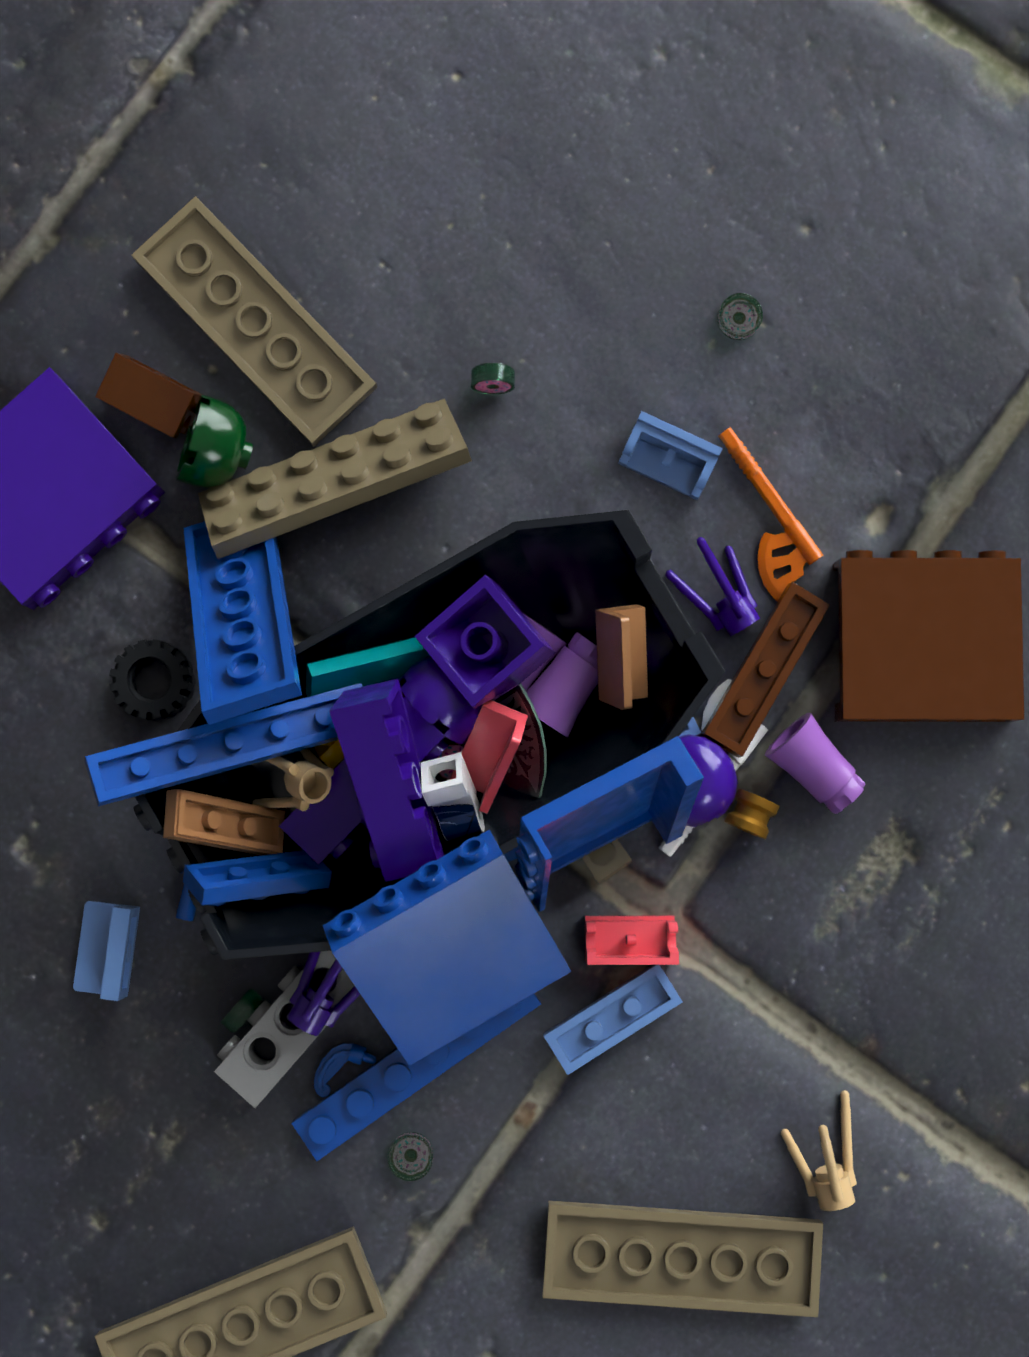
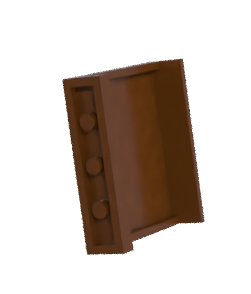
M853 550L847 551L846 558H840L833 564V571H838L840 702L835 704V722H1014L1024 720L1021 558H1006V551L999 550L979 552L978 558H962L961 551L956 550L934 552V558H917V551L913 550L890 552V558H873V551Z

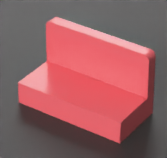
M492 700L482 705L473 730L461 751L476 791L483 793L478 811L488 814L520 745L528 715ZM455 770L452 771L450 780L456 778Z

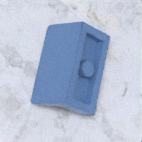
M87 901L85 903L73 983L75 991L100 994V999L119 1001L128 997L140 907L97 901Z

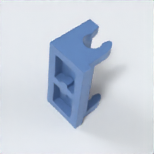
M641 411L618 464L698 500L723 448Z

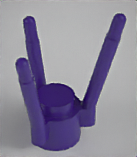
M699 537L696 541L726 596L715 604L719 612L717 613L672 570H667L665 576L710 620L716 631L725 627L731 637L760 619L754 609L758 605L749 591L733 548L728 545L724 551L738 587L737 591L733 590L706 540L703 537Z
M321 952L309 953L298 987L289 1000L294 1006L287 1015L291 1023L314 1036H319L325 1025L333 1028L339 1016L360 995L354 986L331 1008L334 999L327 993L342 970L337 959H335L319 988L311 986L307 992Z

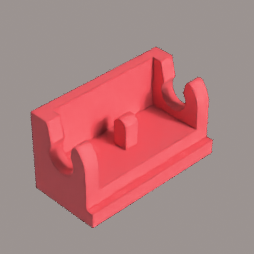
M585 916L586 964L679 965V951L676 947L678 924L675 921V916Z

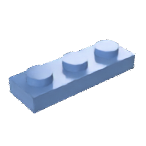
M651 965L551 1028L543 1036L566 1074L569 1075L683 1003L661 966Z

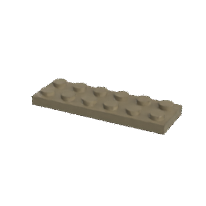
M196 196L131 255L140 267L313 447L378 388L376 382Z
M444 398L434 403L423 404L416 410L395 418L381 420L376 425L351 435H342L334 441L312 450L298 452L293 457L273 465L259 467L247 475L222 485L210 487L208 490L198 493L211 546L217 558L220 559L461 466L472 460L467 445Z
M548 1201L542 1296L546 1299L818 1317L823 1223L820 1219Z
M353 1226L105 1328L95 1335V1339L102 1357H292L386 1318L387 1310Z

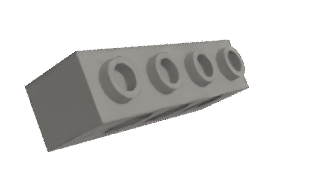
M321 951L307 992L311 986L318 988L314 983L316 969L321 967L331 968L336 959L332 951ZM296 965L278 984V987L283 991L272 1005L265 1000L249 1017L247 1021L253 1027L241 1040L237 1035H234L217 1054L223 1062L214 1072L254 1108L259 1105L318 1037L290 1024L284 1017L285 1005L290 1003L289 1000L297 989L303 970L301 971ZM343 968L337 977L335 989L327 993L334 999L331 1008L354 987V984ZM260 1037L270 1039L276 1047L275 1058L271 1060L259 1058L254 1051L255 1040Z

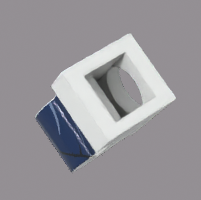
M459 752L421 762L422 795L427 806H432L445 839L451 841L483 833L485 826L483 814L478 811L480 804L476 795L477 791L462 753ZM452 769L456 771L455 779L438 782L435 778L442 770Z

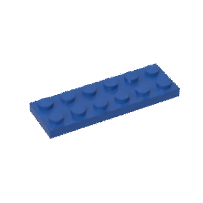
M205 521L185 527L184 538L201 711L208 725L301 696L302 692L277 537L218 559L211 546Z

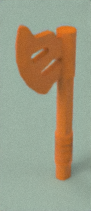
M730 427L718 437L785 531L776 535L765 532L760 540L757 554L758 571L763 585L772 598L778 602L787 585L804 575V564L808 563V565H811L824 555L762 472V468L758 466L757 461L755 462V458L751 456L750 451H747V447L743 445L744 443L740 441ZM792 544L796 546V549L790 552L789 555L772 557V550ZM788 565L791 566V572L778 579L774 578V570Z

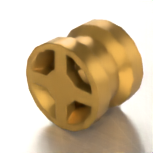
M738 789L735 795L737 804L734 811L727 813L724 822L766 840L769 833L768 821L770 817L777 814L780 806L756 794Z

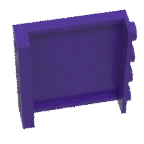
M50 367L0 410V581L21 605L33 610L38 606L43 608L53 602L61 592L59 587L71 576L77 578L84 574L94 563L92 557L105 546L111 548L119 543L127 534L126 527L138 516L142 519L150 515L161 502L158 498L165 493Z

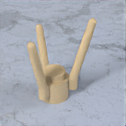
M309 748L300 751L307 761H298L294 764L280 756L268 759L266 761L285 772V787L293 797L255 799L252 804L268 808L295 807L301 811H306L309 808V804L319 803L329 794L331 777L334 770L324 765Z
M843 1090L840 1094L843 1168L842 1165L835 1162L827 1126L820 1125L818 1128L825 1165L815 1170L816 1177H813L789 1130L782 1129L781 1136L787 1145V1149L804 1179L808 1196H817L819 1207L823 1211L841 1210L855 1203L852 1187L857 1185L853 1170L849 1092Z

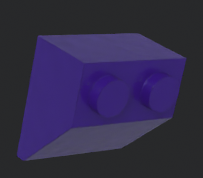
M487 575L478 580L415 636L472 708H476L522 683L556 653L500 585Z

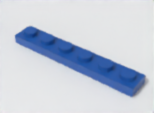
M358 683L238 715L210 725L204 724L85 756L84 761L98 807L337 741L339 739L329 711L343 691L363 687V685Z
M534 993L410 1066L398 1048H396L297 1117L291 1124L315 1160L318 1161L540 1006L541 1002Z

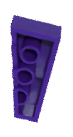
M394 679L343 691L329 712L343 751L348 774L352 779L357 794V806L361 821L367 825L372 840L369 842L372 863L375 868H381L385 882L408 877L418 871L424 864L443 857L444 852L432 806H427L422 795L421 764L399 680Z
M404 697L420 762L423 759L428 761L437 758L449 746L443 738L450 728L437 721L431 725ZM345 759L334 769L333 776L331 777V789L326 798L319 803L309 804V808L306 811L296 808L279 825L318 865L329 854L336 860L355 841L349 834L359 823L367 828V825L362 823L359 815L357 794L352 779L348 774Z

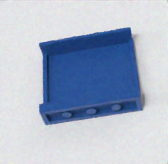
M679 736L521 817L520 836L516 838L519 848L515 852L518 861L514 867L519 882L529 899L533 901L538 912L545 909L550 874L650 821L654 823L666 844L683 835L704 776Z
M490 829L477 837L467 839L455 850L436 861L424 864L415 873L394 885L382 888L375 896L352 909L342 911L333 920L323 925L333 955L409 1066L572 972Z

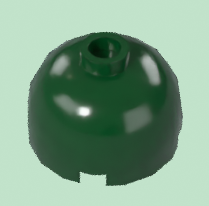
M201 395L194 410V414H197V419L193 421L187 431L177 472L179 473L176 481L209 488L229 481L238 467L246 469L251 457L253 444L246 442V425L242 416L232 406L220 400Z

